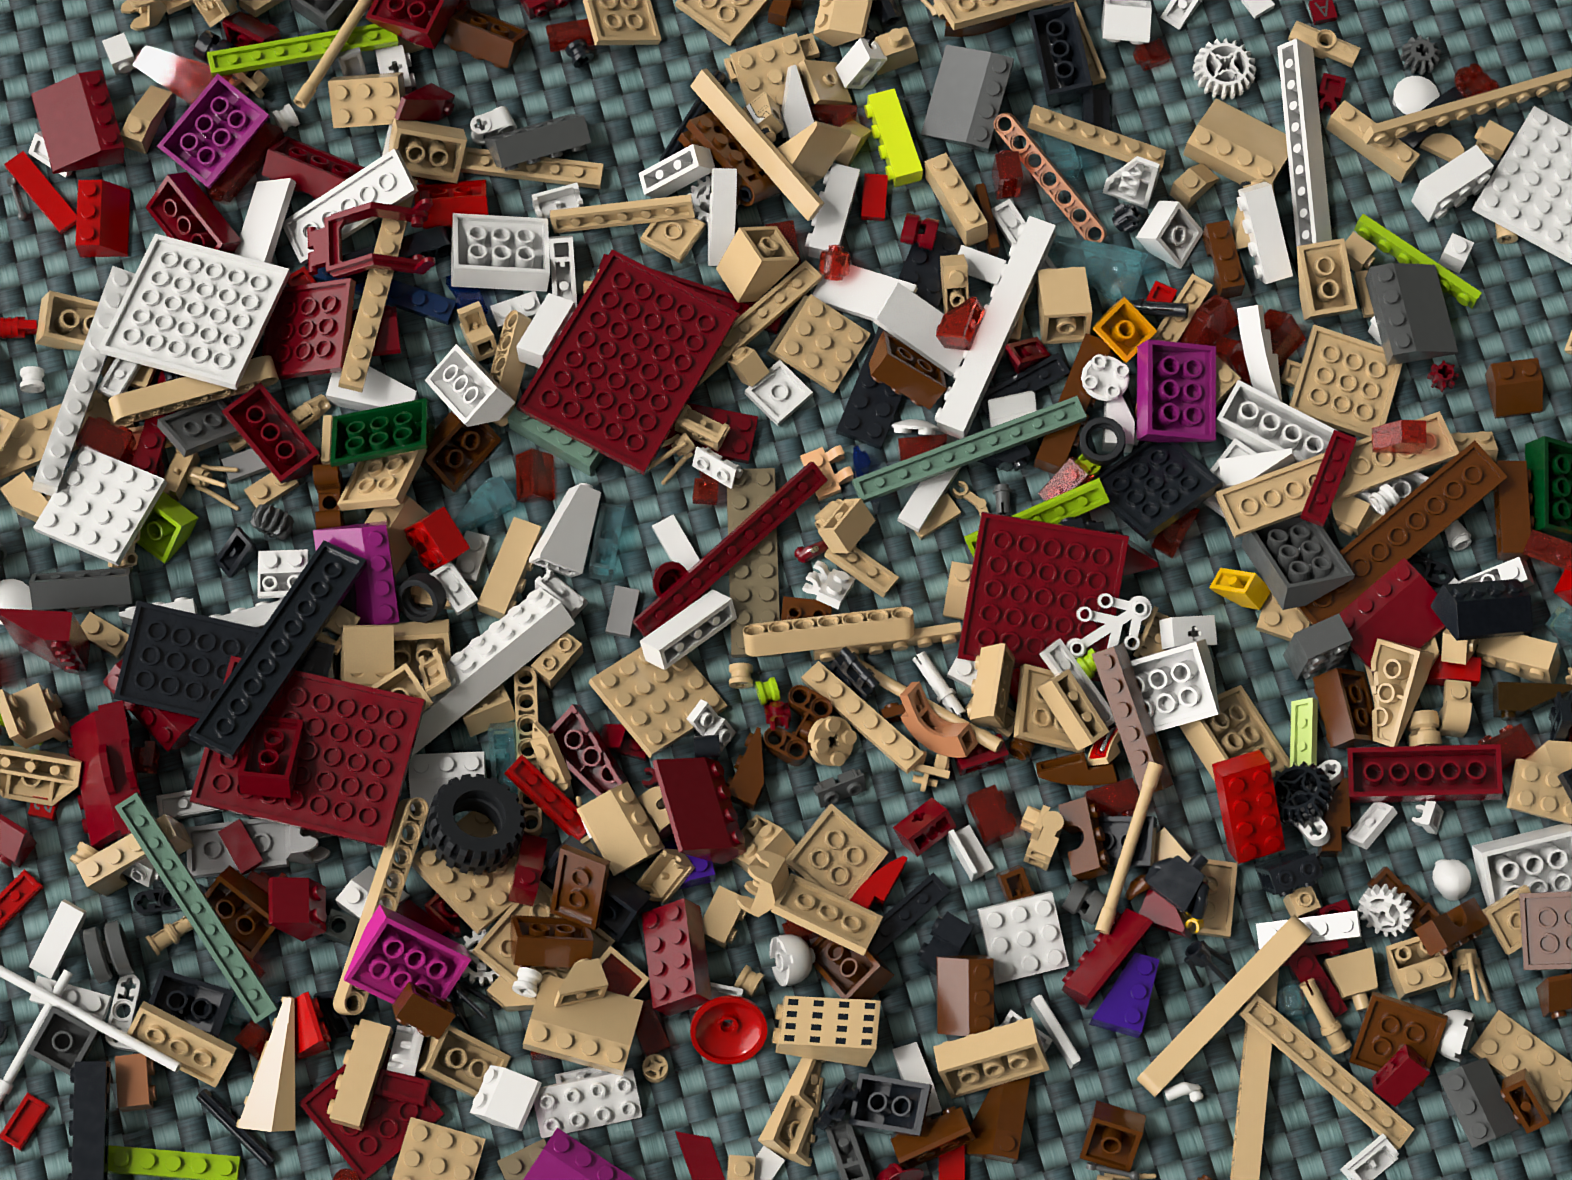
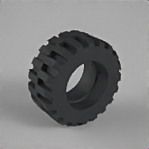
M465 774L461 776L460 780L458 777H454L448 781V784H443L438 789L425 821V836L429 838L428 845L432 851L436 850L435 856L440 861L444 859L447 862L446 866L451 869L454 867L459 868L461 873L467 874L468 871H473L474 875H482L484 870L487 873L496 871L497 867H504L508 864L509 859L513 858L525 832L526 818L524 816V806L518 804L520 798L515 792H510V787L507 784L503 783L501 785L497 782L498 779L494 777L490 779L484 778L483 774H476L475 777H471V774ZM463 811L479 812L487 816L494 823L497 833L484 838L471 836L458 827L453 816Z

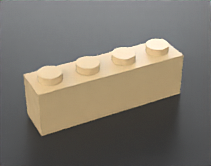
M1344 100L1330 116L1326 129L1402 183L1415 167L1420 154L1396 137L1389 138L1381 144L1371 143L1366 145L1362 137L1368 127L1376 124V122Z
M947 153L925 161V178L965 246L969 247L988 239V222Z
M517 517L513 518L478 600L479 612L501 619L508 614L512 607L517 606L515 599L518 592L522 593L527 581L524 579L527 571L531 572L534 566L533 563L529 562V557L543 535L541 526Z
M361 1019L360 1024L354 1026L351 1036L354 1043L352 1049H347L343 1061V1064L346 1065L344 1074H339L335 1089L338 1092L336 1098L331 1099L327 1114H330L331 1122L362 1131L379 1072L383 1066L393 1035V1030L390 1026Z

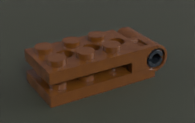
M713 112L688 121L686 125L688 131L681 133L678 140L685 148L692 144L709 148L715 168L737 169L736 204L738 206H750L782 193Z

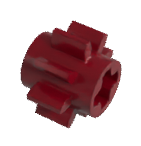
M1445 360L1439 366L1433 364L1431 367L1432 372H1429L1427 379L1432 380L1431 388L1436 387L1441 392L1446 387L1453 389L1454 381L1459 376V374L1454 373L1455 365L1446 364Z

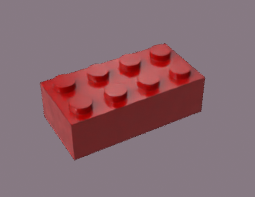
M1256 750L1212 764L1227 847L1235 861L1240 864L1285 850L1271 766L1260 750Z

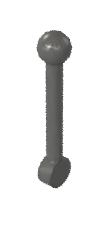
M9 177L6 183L11 187L19 212L18 219L24 221L27 218V214L23 212L15 187L17 182L14 177Z
M1087 1162L1086 1168L1089 1170L1125 1176L1131 1180H1139L1140 1178L1137 1171L1126 1172L1100 1166L1092 1162Z

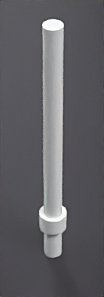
M64 969L51 993L61 997L73 973ZM47 1002L4 1078H0V1105L6 1094L9 1095L14 1085L12 1083L29 1055L27 1050L53 1006Z

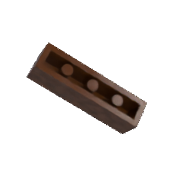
M1497 460L1496 464L1507 475V479L1493 490L1498 561H1510L1520 557L1527 561L1531 554L1535 552V539L1531 538L1534 517L1530 515L1529 509L1532 506V493L1528 492L1531 471L1527 469L1526 461Z

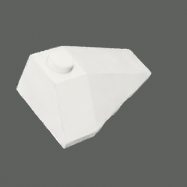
M1136 156L1106 179L1103 193L1147 209L1158 181L1160 164Z

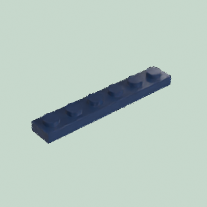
M326 267L318 269V274L314 275L315 280L319 282L339 280L326 272ZM392 279L386 304L449 325L456 309L457 301ZM366 282L356 284L355 294L362 296Z

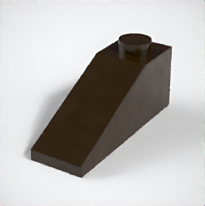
M1497 682L1493 687V717H1501L1503 721L1516 720V718L1553 703L1557 692H1561L1562 698L1566 697L1572 690V684Z

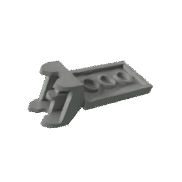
M259 818L242 820L265 863L252 871L289 866V861L303 865L318 863L327 859L331 853L330 850L322 846L317 847L319 844L317 838H323L326 835L324 833ZM235 821L185 827L194 844V847L187 850V868L194 878L217 876L229 865L240 873L218 834V831Z

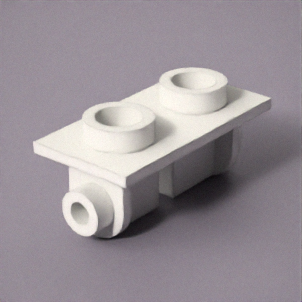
M697 446L692 466L732 489L735 477L739 479L743 474L741 466L727 459L722 461L723 457L712 451L709 447L700 448Z

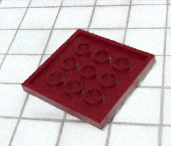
M352 278L285 287L265 328L262 356L272 357L279 380L342 371L349 346L356 281Z
M389 1047L382 1066V1069L386 1070L391 1054V1049ZM343 1065L303 1098L299 1105L361 1180H369L400 1154L411 1117L435 1124L445 1114L429 1095L427 1096L425 1107L373 1094L362 1131L333 1123L329 1118L330 1114H327L331 1099L336 1098L338 1090L335 1089L339 1074H344L346 1065Z

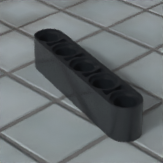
M436 226L403 237L398 257L412 259L414 255H423L424 257H433L435 260L444 258L452 252V240L444 226ZM376 245L347 253L342 256V260L344 262L374 253ZM369 270L343 277V279L352 278L356 281V284L366 282Z

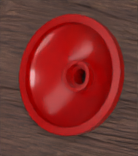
M731 995L717 997L703 1004L694 1014L690 1025L691 1041L696 1051L705 1059L718 1064H737L753 1057L764 1045L767 1037L766 1018L762 1010L754 1002L746 998Z

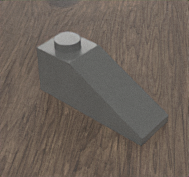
M849 1119L836 1122L832 1127L830 1125L826 1127L825 1131L840 1180H870L852 1126L848 1124Z

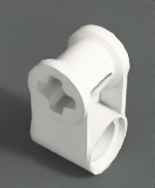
M506 106L497 107L490 112L478 115L470 123L472 130L471 138L477 145H486L483 135L487 138L517 129Z

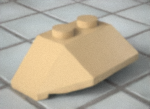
M0 746V795L7 799L53 806L79 787L83 762L60 753L30 748L25 749L19 746Z

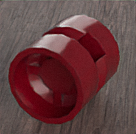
M907 213L900 243L909 245L918 243L921 248L933 250L940 220L928 217L921 220L920 215ZM923 229L925 234H919V230Z

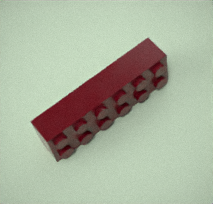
M1501 744L1347 748L1350 803L1502 800Z

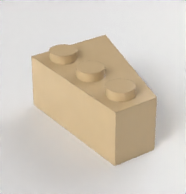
M1525 635L1483 638L1476 650L1477 657L1481 658L1482 665L1500 669L1535 683L1554 684L1561 665L1557 643Z

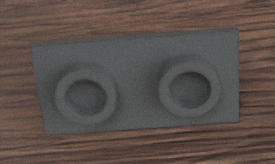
M853 768L837 775L839 780L837 784L833 777L817 782L813 790L815 795L818 796L820 808L866 791L864 774L861 773L860 769L855 770Z

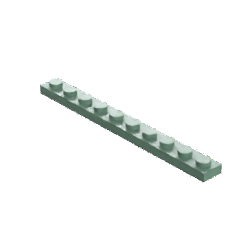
M1078 396L857 477L852 479V484L858 497L866 503L1085 421L1087 416Z
M136 792L116 805L115 808L255 1024L279 1009L140 794Z

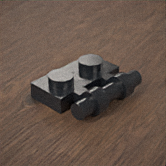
M845 646L839 652L841 655L833 660L828 670L867 703L874 691L873 689L878 686L879 682L874 677V672L870 668L867 669L859 661L860 657L855 652L852 653Z

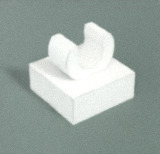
M1426 801L1425 806L1416 805V810L1423 814L1420 818L1412 817V821L1417 826H1422L1427 833L1437 834L1444 811L1433 801Z

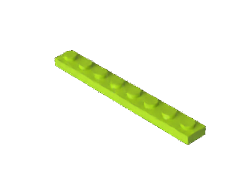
M376 24L355 27L340 52L358 47L363 52L398 46V38L396 34ZM339 30L207 52L212 77H215L217 74L224 76L321 59Z

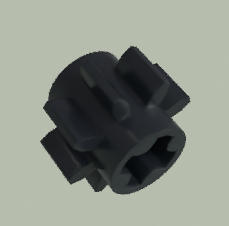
M1122 203L1114 208L1115 213L1113 214L1112 221L1119 231H1129L1132 233L1139 228L1138 223L1142 216L1135 205H1125Z

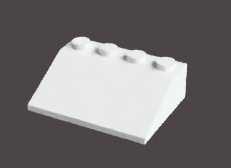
M453 213L451 287L547 292L550 277L547 218Z
M1206 639L1131 660L1155 732L1220 714L1213 661Z
M1563 823L1472 845L1475 868L1487 907L1523 885H1527L1531 893L1572 891V825Z

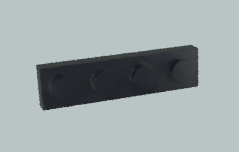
M1056 353L987 390L981 401L980 409L988 420L990 419L988 400L1027 391H1033L1036 394L1068 377L1070 370L1059 353Z
M934 872L883 916L881 924L869 945V948L877 956L950 893V890Z

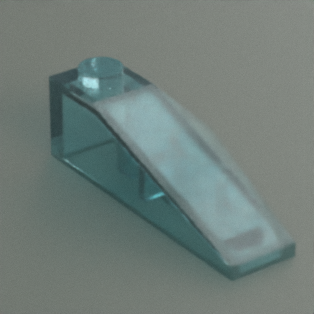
M1057 235L1048 253L1050 260L1062 268L1085 267L1088 286L1094 287L1102 293V296L1114 302L1117 299H1122L1124 296L1127 300L1134 299L1148 255L1147 253L1124 246Z

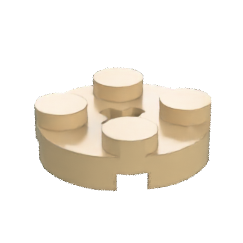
M828 716L817 720L811 727L808 735V742L811 743L812 751H810L812 758L817 763L826 766L843 765L850 756L853 745L857 740V735L851 729L850 724L845 719L836 716ZM829 737H834V743L829 747L830 741L828 739Z

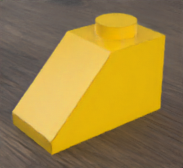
M1226 568L1219 569L1209 587L1215 593L1241 607L1257 610L1262 608L1271 592L1266 583L1256 573Z

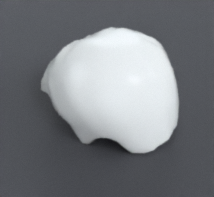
M1441 859L1435 862L1432 876L1435 888L1449 901H1457L1463 898L1471 885V875L1467 866L1461 861L1454 859Z

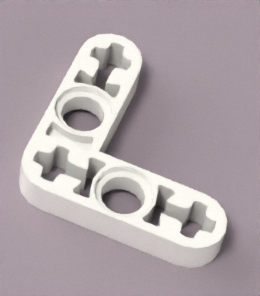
M1327 760L1317 766V768L1324 770L1331 781L1332 787L1342 781L1344 772L1338 761ZM1329 770H1332L1333 772H1336V773L1332 775V774L1328 773V771H1329ZM1317 787L1311 792L1315 794ZM1284 794L1282 795V798H1281V802H1282L1283 804H1284L1285 801H1286V798H1285L1286 795H1284ZM1319 816L1314 817V823L1307 820L1304 826L1300 822H1297L1295 825L1313 846L1325 845L1330 839V832ZM1313 826H1315L1319 833H1322L1320 836L1313 833L1311 829Z
M130 974L118 980L108 1024L125 1033L128 1032L136 1016L142 991L141 981L135 975ZM130 980L136 986L135 989L132 988L129 992V997L133 999V1002L127 999H120V996L126 998L127 990L123 986L124 984H129ZM121 1005H129L131 1008L130 1014L125 1018L117 1016V1009ZM105 1034L106 1041L111 1047L137 1052L119 1041L115 1043L114 1038Z

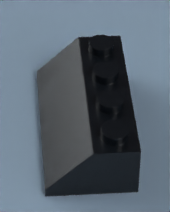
M1074 2L1028 12L1048 107L1072 102L1093 87Z
M1518 579L1443 584L1430 606L1456 641L1528 635L1533 632L1531 595Z
M572 835L556 849L541 875L540 881L551 890L554 889L560 848L564 844L598 856ZM609 868L599 928L618 943L641 914L651 895L622 873L614 876Z

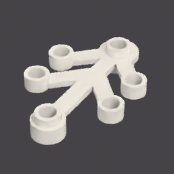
M1102 593L1097 599L1100 607L1109 608L1112 606L1126 611L1118 616L1091 611L1090 608L1085 606L1077 610L1076 615L1080 621L1087 622L1091 620L1104 623V625L1082 639L1072 638L1066 643V647L1074 658L1082 657L1086 653L1087 647L1109 633L1110 637L1107 648L1118 645L1122 626L1129 620H1131L1129 635L1124 639V644L1127 649L1136 650L1140 645L1138 634L1141 621L1149 617L1152 606L1150 601L1143 596H1135L1127 601L1114 598L1107 593ZM1102 597H1109L1110 602L1108 605L1101 603ZM1137 604H1142L1144 607L1141 613H1137L1135 610ZM1084 609L1089 612V616L1085 619L1080 616V612ZM1130 638H1134L1136 641L1134 647H1129L1127 644ZM1074 644L1081 646L1080 652H1073L1072 647Z

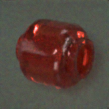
M829 245V249L822 250L819 259V272L824 275V279L843 280V277L847 276L850 272V253L843 250L842 245Z

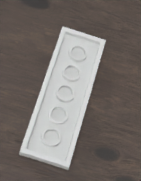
M393 149L284 220L282 227L299 262L305 265L308 263V253L314 251L308 249V227H316L317 230L324 228L325 217L369 202L398 205L418 192V189L399 150ZM370 217L344 225L342 228V240L378 217Z

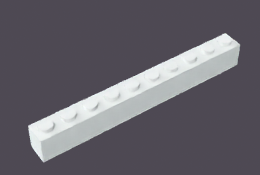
M1296 38L1278 46L1296 246L1331 241L1332 235L1313 47Z
M1032 216L1028 217L1026 223L1021 224L1018 231L1019 240L1017 244H1012L1009 251L1010 260L1008 264L1004 263L1001 268V280L999 284L995 283L990 295L992 300L989 305L985 304L981 314L983 320L980 325L977 324L972 334L974 340L971 346L967 345L964 350L963 359L965 360L962 366H958L955 370L953 377L955 382L952 387L949 386L944 396L946 402L943 408L939 407L937 410L935 421H937V427H939L938 431L959 439L967 436L981 401L1005 351V346L1010 340L1035 284L1037 270H1041L1056 237V225Z
M112 266L35 475L32 490L49 496L58 491L107 355L100 354L99 346L135 273Z

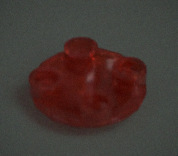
M1476 63L1470 64L1469 67L1458 69L1454 77L1457 90L1465 98L1499 89L1497 81L1490 79Z

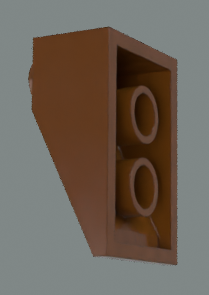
M821 935L809 947L815 953V962L812 964L842 999L871 1000L894 976L892 971L869 947L863 956Z

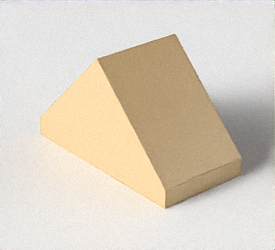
M853 119L840 127L850 130L851 136L835 159V162L848 167L872 133V130Z

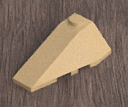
M1377 638L1371 661V671H1374V686H1372V694H1374V710L1372 711L1373 741L1390 747L1398 746L1427 681L1434 653Z

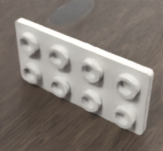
M591 1067L555 1074L556 1084L540 1087L534 1101L541 1138L551 1137L557 1128L565 1133L642 1117L632 1068L625 1069L623 1076Z

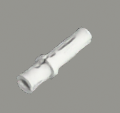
M925 651L921 652L912 661L917 665L938 696L937 701L942 703L950 712L962 717L966 710L956 698L955 690L947 685Z

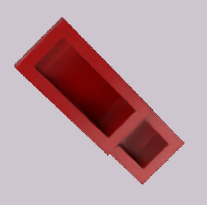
M1439 655L1430 669L1425 684L1444 686V682L1447 679L1471 682V686L1476 687L1480 682L1481 658L1471 657L1467 664L1464 665L1442 662L1441 655Z
M903 855L880 868L860 886L850 901L866 909H870L873 902L883 907L906 866L908 858Z

